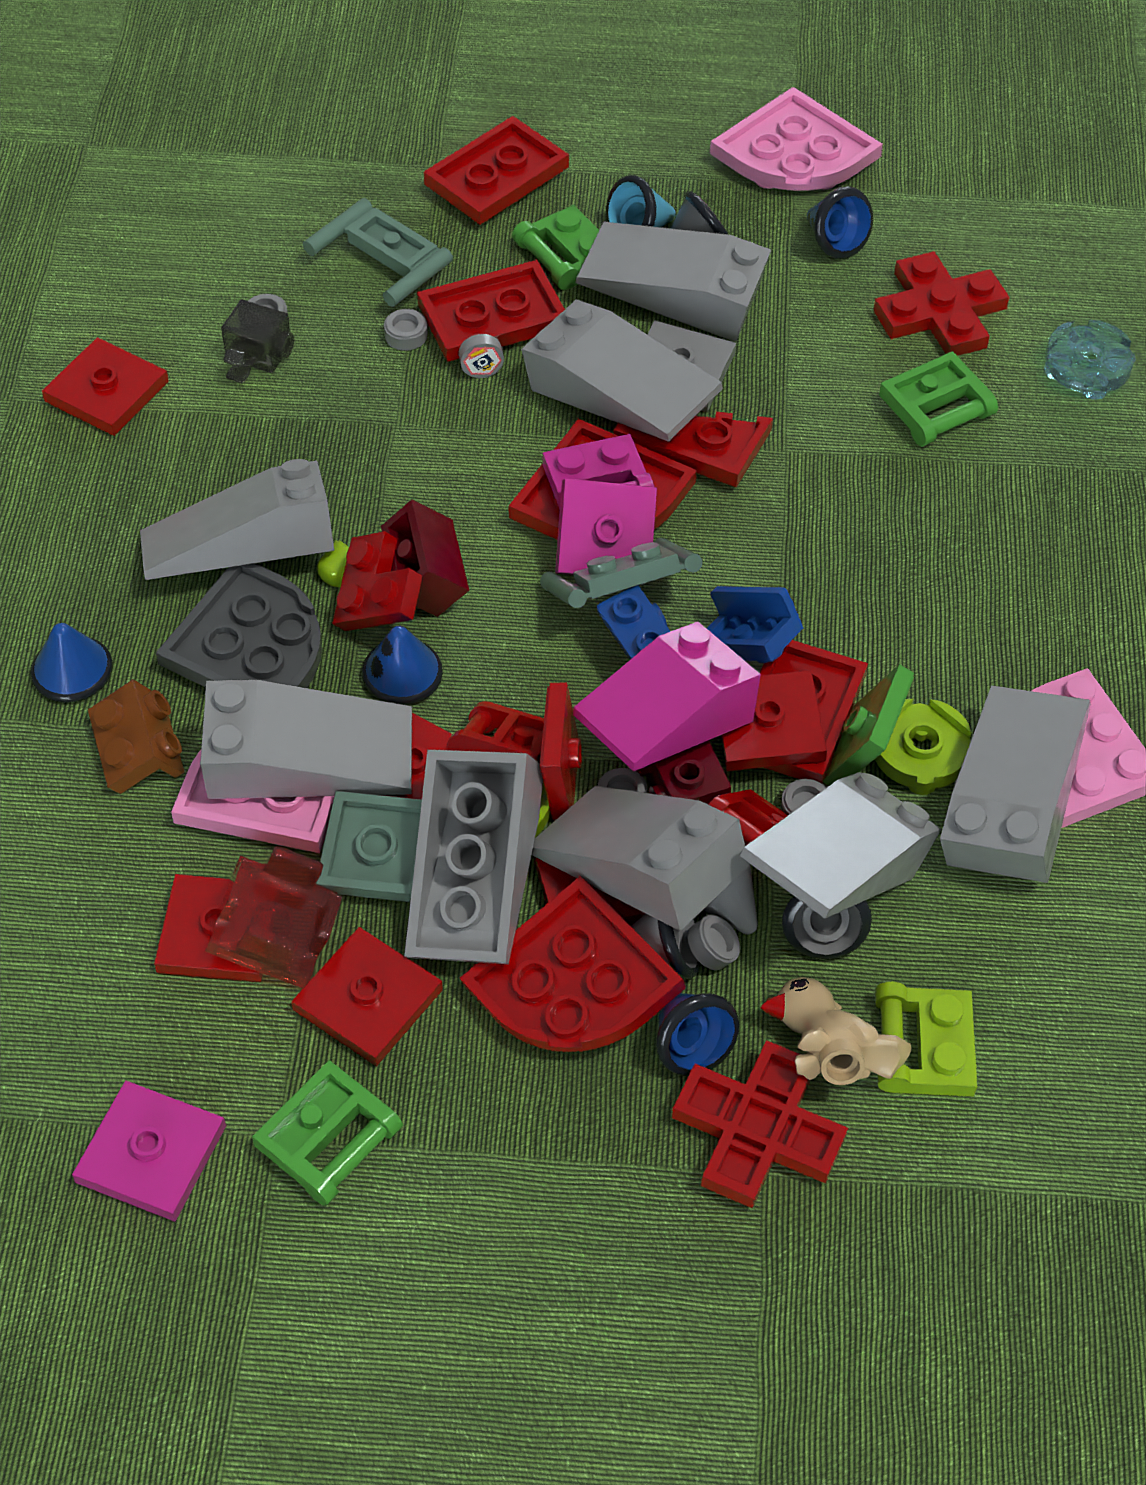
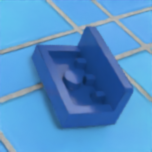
M639 585L633 586L597 605L599 616L629 660L658 636L671 632L667 627V622L661 609L656 603H650Z
M717 586L710 593L719 616L706 629L745 661L767 663L777 659L782 655L784 648L804 628L794 603L784 587Z

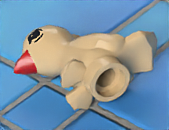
M799 977L789 980L783 985L777 996L768 998L761 1006L763 1011L781 1020L792 1031L802 1034V1038L798 1041V1048L802 1051H807L808 1054H800L795 1057L797 1074L804 1075L809 1080L816 1078L822 1073L823 1077L832 1084L848 1085L858 1079L869 1077L871 1072L891 1079L895 1072L903 1066L911 1052V1044L896 1035L878 1034L876 1029L869 1023L852 1013L842 1011V1007L834 1001L830 990L812 978Z

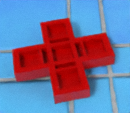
M935 251L896 261L894 274L905 291L875 298L873 309L891 340L931 330L945 354L953 351L959 356L988 347L990 335L978 317L1006 310L1009 302V295L991 269L952 279Z
M766 1040L746 1084L694 1064L673 1107L672 1118L720 1138L703 1173L701 1187L753 1209L773 1162L826 1184L846 1139L848 1127L799 1107L811 1081L804 1075L797 1074L795 1057L800 1055L799 1053Z

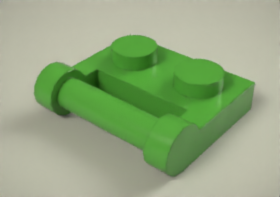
M572 205L534 223L530 221L520 222L512 231V239L522 249L527 248L552 274V281L561 290H567L578 285L576 283L577 276L599 230L575 205ZM547 240L567 262H563L544 241Z
M953 351L882 382L880 386L879 396L910 429L913 440L921 447L934 442L937 435L976 417L985 419L996 414L998 411V403L994 394ZM964 396L970 400L932 419L925 415Z
M328 1060L252 1136L254 1146L301 1184L315 1201L323 1206H327L338 1195L337 1186L385 1137L392 1139L403 1127V1123L390 1107L332 1061ZM359 1113L367 1118L369 1122L322 1171L311 1164Z

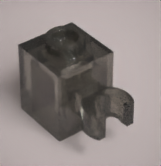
M243 299L239 301L221 327L225 350L223 360L224 363L232 365L226 374V379L244 383L252 367L273 374L282 359L289 357L294 345V335L290 332L288 313Z

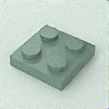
M335 791L316 880L318 891L321 893L410 902L422 800Z

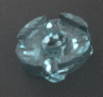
M1089 320L1087 326H1074L1075 321L1060 325L1052 332L1045 353L1044 372L1049 378L1055 379L1069 389L1081 392L1086 398L1092 400L1104 398L1108 391L1116 390L1127 382L1135 362V352L1133 354L1130 350L1131 341L1122 330L1100 320ZM1090 354H1094L1097 356V359H1089L1086 357Z

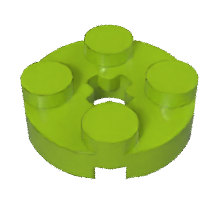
M914 698L906 699L886 750L874 760L880 769L892 780L908 786L910 791L915 794L928 795L936 788L945 787L957 780L971 742L972 732L964 716L952 706L930 699L929 705L922 703L913 704ZM915 738L920 742L929 739L932 741L931 747L927 750L919 749L913 745L912 739Z

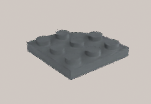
M252 563L228 567L158 649L156 657L158 665L206 687V681L262 680L307 688L320 664L322 637L314 607L305 593L283 576Z

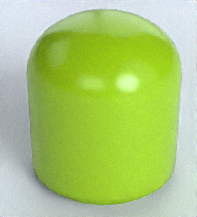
M340 540L334 541L335 551L325 552L317 563V572L320 578L326 584L333 587H341L347 560L346 555L349 549Z

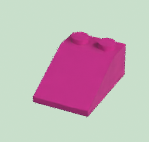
M697 621L658 636L575 705L573 716L632 771H636L753 722L761 674Z

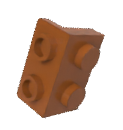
M132 679L88 709L108 788L122 794L158 769L174 778L185 772L180 757L182 746L173 732L169 718L171 708L167 699L159 691L150 690Z

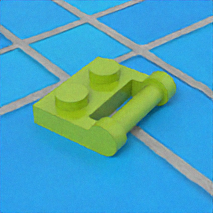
M884 982L877 985L875 988V1003L881 1009L882 1035H896L904 1040L902 1012H916L918 1069H910L903 1064L891 1079L878 1075V1087L885 1092L974 1097L977 1090L972 991L907 988L899 982Z

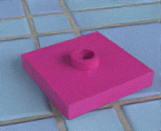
M563 479L555 574L574 575L573 572L587 568V562L602 556H614L615 559L631 555V549L635 546L653 542L657 488Z
M125 1080L72 1174L73 1179L79 1185L176 1222L226 1128L225 1119L214 1113Z

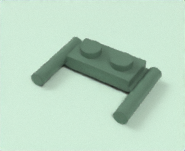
M366 198L360 199L303 242L304 250L309 255L314 256L343 233H346L350 244L403 276L402 279L383 293L384 301L391 307L397 305L453 261V256L447 248L442 247L439 249L431 241L379 209L373 208Z
M658 538L654 542L633 547L631 549L632 554L618 559H615L614 556H602L588 561L587 568L573 572L575 584H571L553 572L544 573L541 576L540 584L542 588L573 608H581L585 605L587 598H598L681 572V569L691 573L697 572L702 567V558L698 554L665 538Z

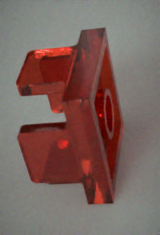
M280 846L274 847L267 862L264 864L240 855L231 875L205 952L304 988L311 979L319 954L329 940L342 899L341 896L337 895V892L316 884L321 876L324 864Z

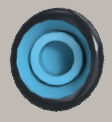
M627 175L620 178L610 190L607 198L606 222L662 228L671 222L676 215L675 209L658 195L643 178L636 175Z

